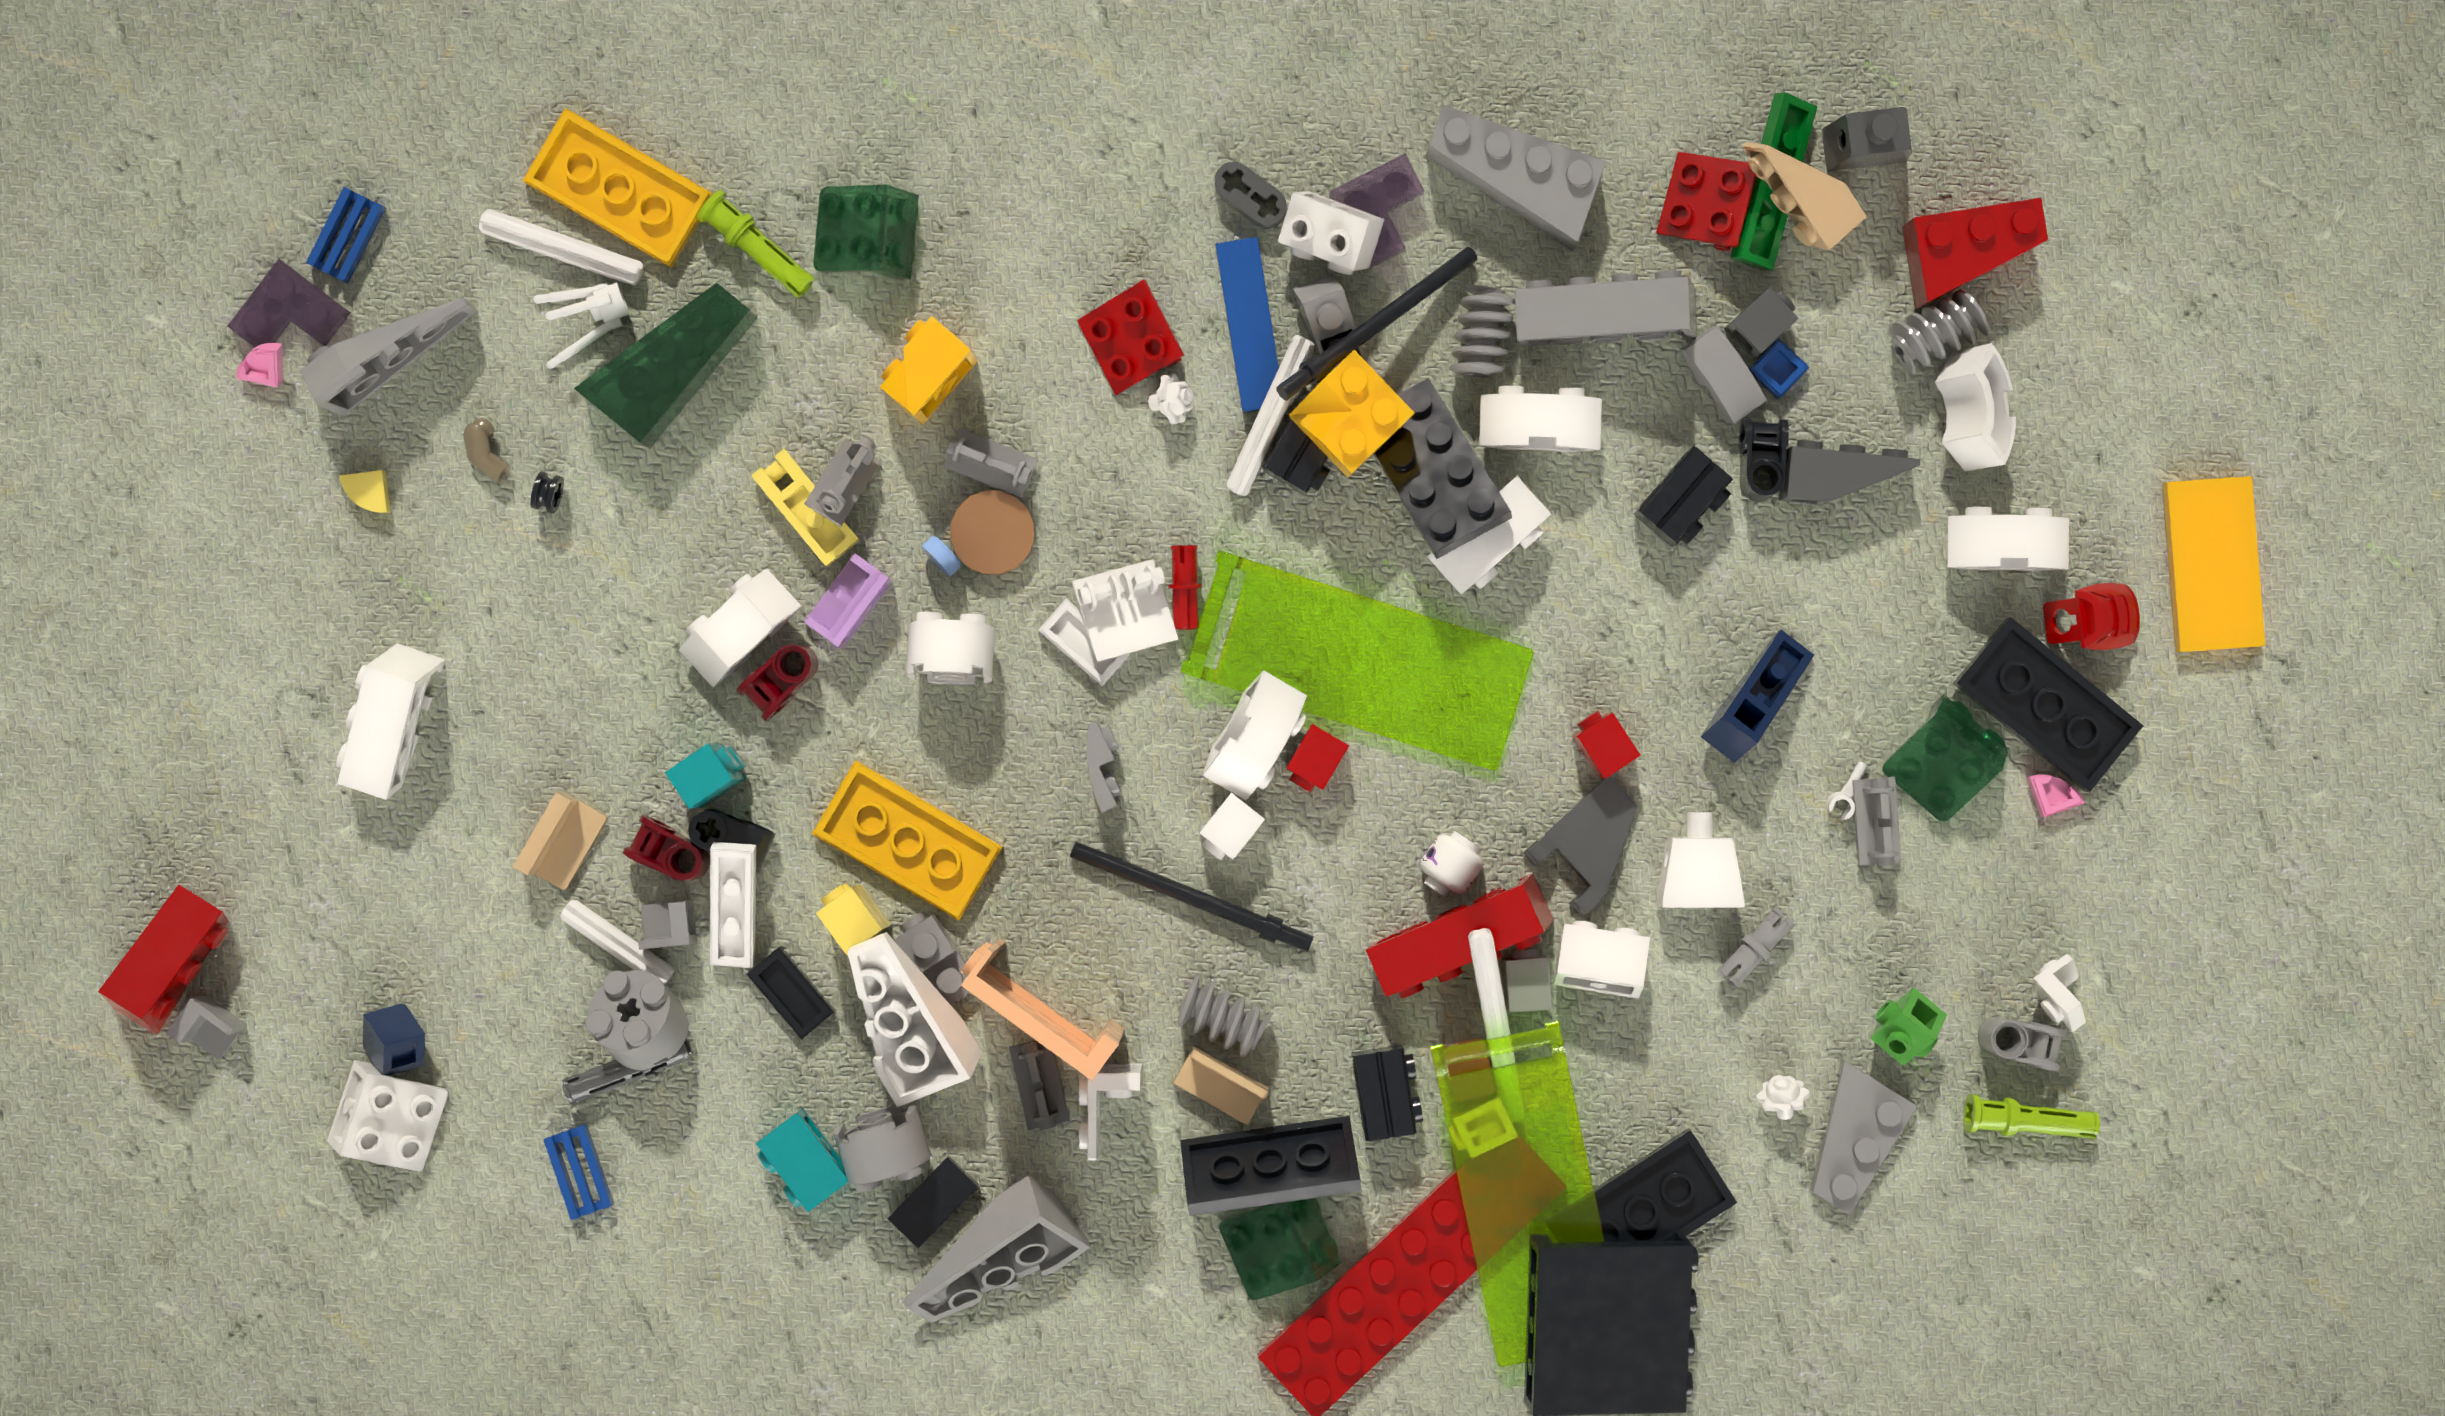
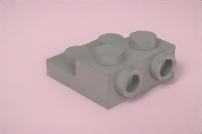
M920 912L899 926L903 934L894 939V941L950 1005L970 993L961 986L967 977L961 972L966 961L935 914L925 919Z

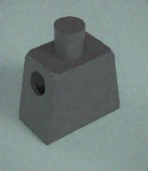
M1906 107L1849 113L1822 129L1827 172L1907 162L1912 150ZM1841 136H1846L1845 148L1842 146Z

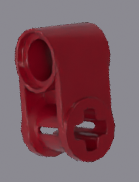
M786 645L779 649L764 665L751 673L738 686L736 691L741 696L746 695L763 712L761 718L767 722L777 715L792 700L794 695L813 678L818 669L817 656L807 646ZM793 652L800 653L805 659V669L798 676L789 673L786 666L787 658Z
M644 814L639 819L641 826L631 846L625 847L622 852L635 862L658 870L680 881L699 879L706 874L710 867V854L708 851L696 846L690 838L676 832L674 828ZM686 849L693 852L696 857L695 867L689 873L684 872L678 862L680 854Z

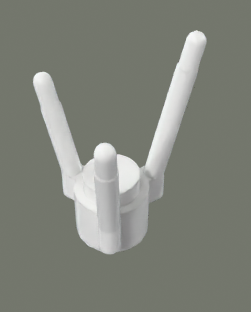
M605 282L593 287L536 295L533 298L536 304L586 298V301L547 312L545 316L548 320L586 310L591 311L595 322L604 320L602 325L549 360L546 364L547 368L553 369L607 332L623 326L620 318L629 315V310L617 282L611 285Z

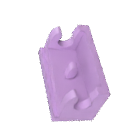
M855 552L815 608L804 620L805 624L841 649L846 646L893 581Z

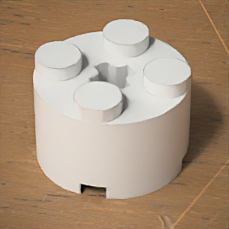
M937 612L917 613L916 621L909 623L907 678L916 680V672L927 674L928 683L973 685L975 684V676L982 675L984 683L992 681L995 628L987 625L985 615L961 614L960 620L942 619L943 614Z

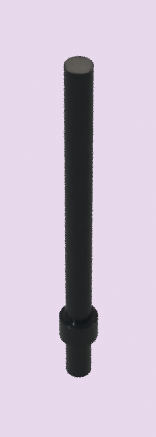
M1466 247L1322 354H1313L1299 365V371L1276 387L1279 396L1287 401L1309 384H1318L1330 373L1329 369L1346 358L1353 350L1365 344L1476 262L1477 255L1471 247Z
M1077 841L1071 851L1070 857L1256 931L1260 933L1259 938L1275 943L1278 940L1308 952L1314 936L1282 924L1283 919L1271 914H1267L1264 917Z

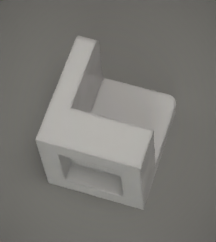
M693 899L646 904L641 907L644 939L638 941L639 950L689 945L697 942Z
M207 995L190 998L166 1034L178 1043L192 1040L215 1058H222L247 1024Z

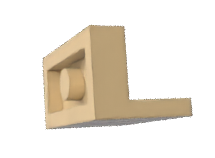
M556 792L512 867L525 875L536 874L562 890L568 889L605 826L608 817L567 792Z
M1196 1045L1192 1047L1173 1081V1084L1247 1126L1262 1099H1265L1269 1093V1088L1265 1084Z

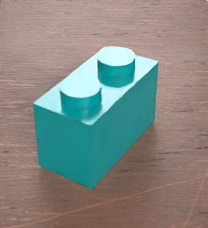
M707 743L667 770L665 774L689 809L704 808L744 781L746 778L741 770L746 766L732 746L726 748L723 744Z
M801 1108L756 1143L761 1150L757 1153L759 1160L770 1173L773 1174L777 1171L786 1183L783 1187L786 1196L797 1208L803 1206L807 1212L811 1211L848 1182L840 1155L804 1108Z

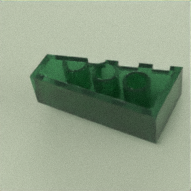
M715 283L574 389L638 442L651 448L758 317L722 286Z

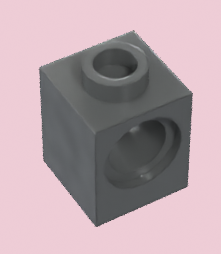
M1769 287L1730 322L1725 329L1754 359L1799 318L1793 313L1796 309L1793 302L1783 292L1777 291L1775 293Z

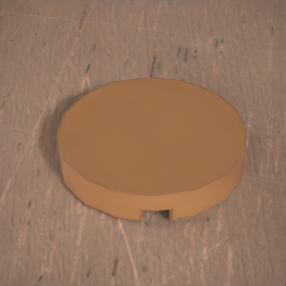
M984 490L969 496L956 509L950 523V541L956 556L969 569L984 575H1003L1017 569L1029 557L1035 541V524L1028 508L1017 497L1001 490Z

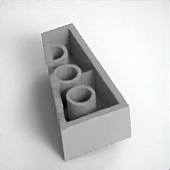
M1660 271L1655 273V279L1638 280L1637 274H1617L1612 276V282L1595 283L1594 277H1575L1569 279V285L1552 286V281L1533 280L1526 282V288L1515 289L1517 341L1523 346L1582 343V337H1591V342L1618 343L1625 340V334H1633L1634 339L1644 340V342L1662 341V338L1668 337L1670 332H1682V341L1694 340L1698 337L1696 289L1688 276L1681 277V271Z

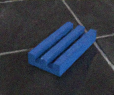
M343 187L306 263L348 284L386 208ZM353 201L355 203L324 263L322 261ZM366 207L370 211L341 269L338 270L335 267Z
M587 1123L543 1139L571 1220L614 1205ZM576 1136L579 1137L600 1198L596 1202H594L572 1139ZM559 1142L563 1143L580 1196L584 1204V1206L582 1207L579 1206L560 1147L558 1145Z

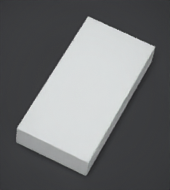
M1067 598L1038 629L1039 632L1102 687L1130 656V654L1097 662L1082 613Z

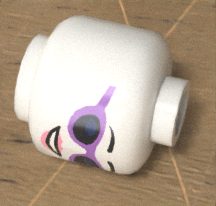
M1453 831L1451 836L1447 834L1438 835L1420 862L1422 871L1428 875L1424 883L1444 897H1446L1449 891L1459 895L1465 894L1483 869L1484 861L1479 856L1482 849L1456 831Z

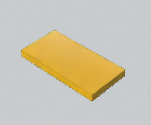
M567 108L562 112L522 180L535 190L671 269L700 222L696 218L699 210L713 195L710 191Z
M2252 476L2162 483L2176 653L2266 646Z
M857 760L854 761L812 832V835L958 921L961 920L1003 848L1002 845Z

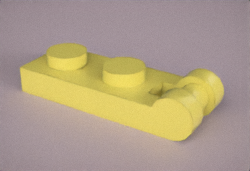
M784 448L774 456L777 459L765 470L762 467L759 468L751 476L822 563L829 567L857 544L860 539L845 521L839 527L804 504L814 489L815 484ZM788 473L794 482L781 491L776 482Z

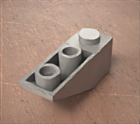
M1333 274L1293 289L1317 355L1322 354L1356 329L1344 290ZM1360 346L1355 351L1368 363L1363 347ZM1341 360L1339 363H1337L1335 366H1333L1331 369H1329V371L1331 372V371H1332L1336 366H1338L1343 360Z

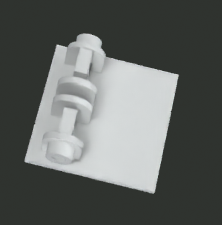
M1153 559L1072 581L1097 662L1178 640L1161 585L1165 583L1164 574L1161 567H1155Z

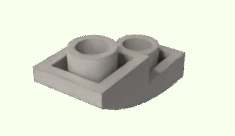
M1712 326L1680 349L1698 385L1708 388L1725 422L1735 424L1767 401L1747 365L1718 327Z
M1096 720L1088 724L1086 753L1091 785L1101 813L1118 806L1115 797L1122 794L1112 771L1104 774L1101 766L1116 760L1112 751L1118 749L1119 746L1109 725L1101 728Z

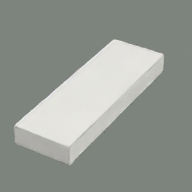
M713 842L710 848V965L753 968L755 963L756 845Z

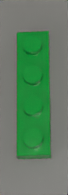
M1786 92L1775 93L1761 144L1773 147L1803 162L1817 106ZM1756 176L1737 248H1732L1730 258L1762 271H1772L1788 214L1783 213L1776 207L1770 196L1773 191L1765 180Z

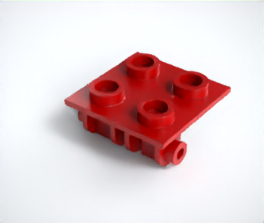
M1678 152L1656 234L1714 244L1713 247L1720 251L1729 252L1731 247L1737 248L1757 175L1751 170L1748 162Z
M1145 279L1077 320L1115 396L1162 368H1169L1182 361L1181 357L1184 356Z

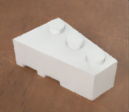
M397 643L372 662L361 667L355 682V689L360 690L357 703L352 706L346 719V728L350 729L348 741L342 746L337 757L336 766L341 768L337 784L387 800L402 787L419 738L414 733L420 709L428 710L432 701V697L425 695L430 677L436 671H442L446 659Z

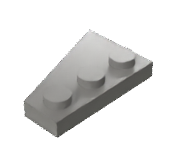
M1841 1059L1838 1071V1084L1835 1096L1831 1100L1830 1117L1825 1138L1821 1142L1810 1191L1850 1215L1918 1106Z

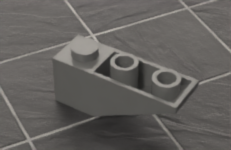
M1798 440L1797 447L1791 446L1787 449L1786 479L1784 486L1780 490L1779 501L1824 505L1920 466L1921 459L1908 458V451L1901 449H1882V455L1866 454V447L1860 445L1843 444L1840 445L1839 451L1823 449V442Z

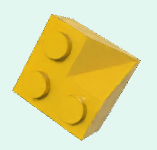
M933 316L926 322L919 320L913 325L904 338L908 342L903 348L904 359L901 362L896 358L881 375L884 382L880 388L922 425L925 424L978 362L972 350Z
M1353 350L1288 416L1349 478L1415 412Z

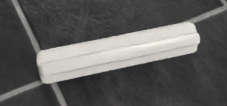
M571 900L563 909L560 915L561 920L633 970L650 972L662 980L665 985L672 978L675 970L671 965L648 949L639 950L638 942L579 901Z

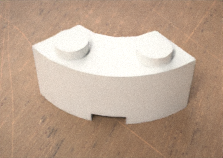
M1992 343L1954 351L1949 356L1935 381L1943 396L1947 412L1946 430L1941 443L1965 472L2005 465L2013 446L2016 428V417H2009L2006 391H2011L2013 388L2006 366Z
M1499 386L1498 394L1481 395L1479 446L1501 450H1547L1559 452L1600 450L1602 399L1586 397L1585 389L1560 388L1559 394L1524 393V387Z
M1518 476L1499 491L1511 510L1512 518L1437 560L1433 553L1427 556L1461 595L1473 584L1482 589L1499 573L1494 566L1519 543L1526 549L1544 533L1539 525L1551 513Z
M1991 507L1965 508V515L1948 516L1947 567L1967 570L2069 569V518L2052 516V508H2027L2026 515H1992Z
M767 568L753 578L749 574L741 577L729 590L733 595L709 618L705 615L700 616L685 631L689 637L679 651L713 688L751 658L750 652L768 635L772 638L801 607L797 600Z
M1263 670L1242 693L1230 721L1212 745L1202 776L1244 800H1247L1257 787L1262 790L1265 789L1275 772L1273 764L1289 736H1296L1304 724L1306 715L1301 713L1307 695Z

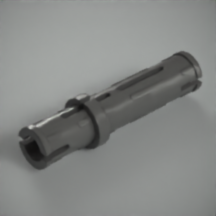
M686 1037L679 1051L669 1060L665 1057L654 1063L656 1067L647 1070H634L613 1060L583 1073L564 1078L562 1080L563 1090L568 1102L574 1105L589 1097L602 1094L637 1079L646 1077L650 1080L659 1075L660 1071L693 1060V1052Z

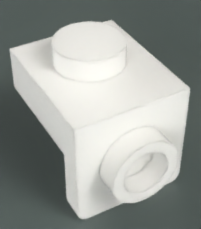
M2066 954L2059 960H2052L2046 963L2040 969L2038 975L2034 977L2039 997L2043 1000L2040 1004L2048 1017L2056 1024L2062 1021L2074 1032L2086 1023L2081 1003L2066 988L2079 977L2075 961L2069 954Z

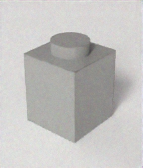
M1537 948L1511 950L1512 957L1502 958L1506 1010L1509 1013L1551 1010L1552 996L1549 958L1545 955H1538Z

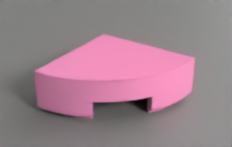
M265 343L250 350L238 366L236 379L279 387L284 380L282 344Z
M2031 775L2026 777L2040 817H2047L2085 803L2078 790L2061 778L2051 775Z

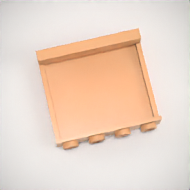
M1000 938L993 945L986 942L978 950H975L961 970L967 976L961 986L1093 1081L1119 1045L1124 1028L1110 1019L1094 1040L990 964L1005 941Z

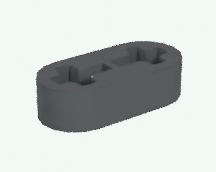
M1228 162L1217 170L1215 175L1217 195L1252 223L1261 228L1271 229L1278 226L1284 220L1287 208L1284 195L1250 168L1239 162ZM1236 173L1241 174V185L1249 193L1245 195L1236 188L1232 189L1231 192L1226 191V181L1223 177L1226 174L1230 177L1235 176ZM1254 195L1263 202H1268L1271 198L1276 200L1275 210L1278 214L1276 216L1267 214L1264 218L1259 216L1260 206L1252 200Z

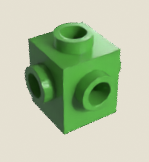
M1912 988L1896 1002L1890 999L1881 1006L1874 1017L1878 1023L1870 1039L1904 1066L1917 1055L1921 1058L1925 1057L1934 1048L1947 1014L1916 988Z

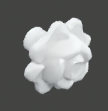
M1172 373L1169 376H1161L1160 387L1156 394L1149 396L1148 402L1152 411L1160 410L1162 414L1167 416L1170 424L1174 425L1185 422L1186 412L1192 409L1194 396L1185 381L1180 382L1177 375Z
M1776 1075L1770 1081L1763 1083V1089L1756 1095L1758 1102L1762 1103V1108L1765 1111H1776L1779 1119L1787 1120L1793 1117V1110H1802L1804 1108V1101L1809 1098L1810 1091L1804 1088L1803 1081L1795 1080L1791 1076Z

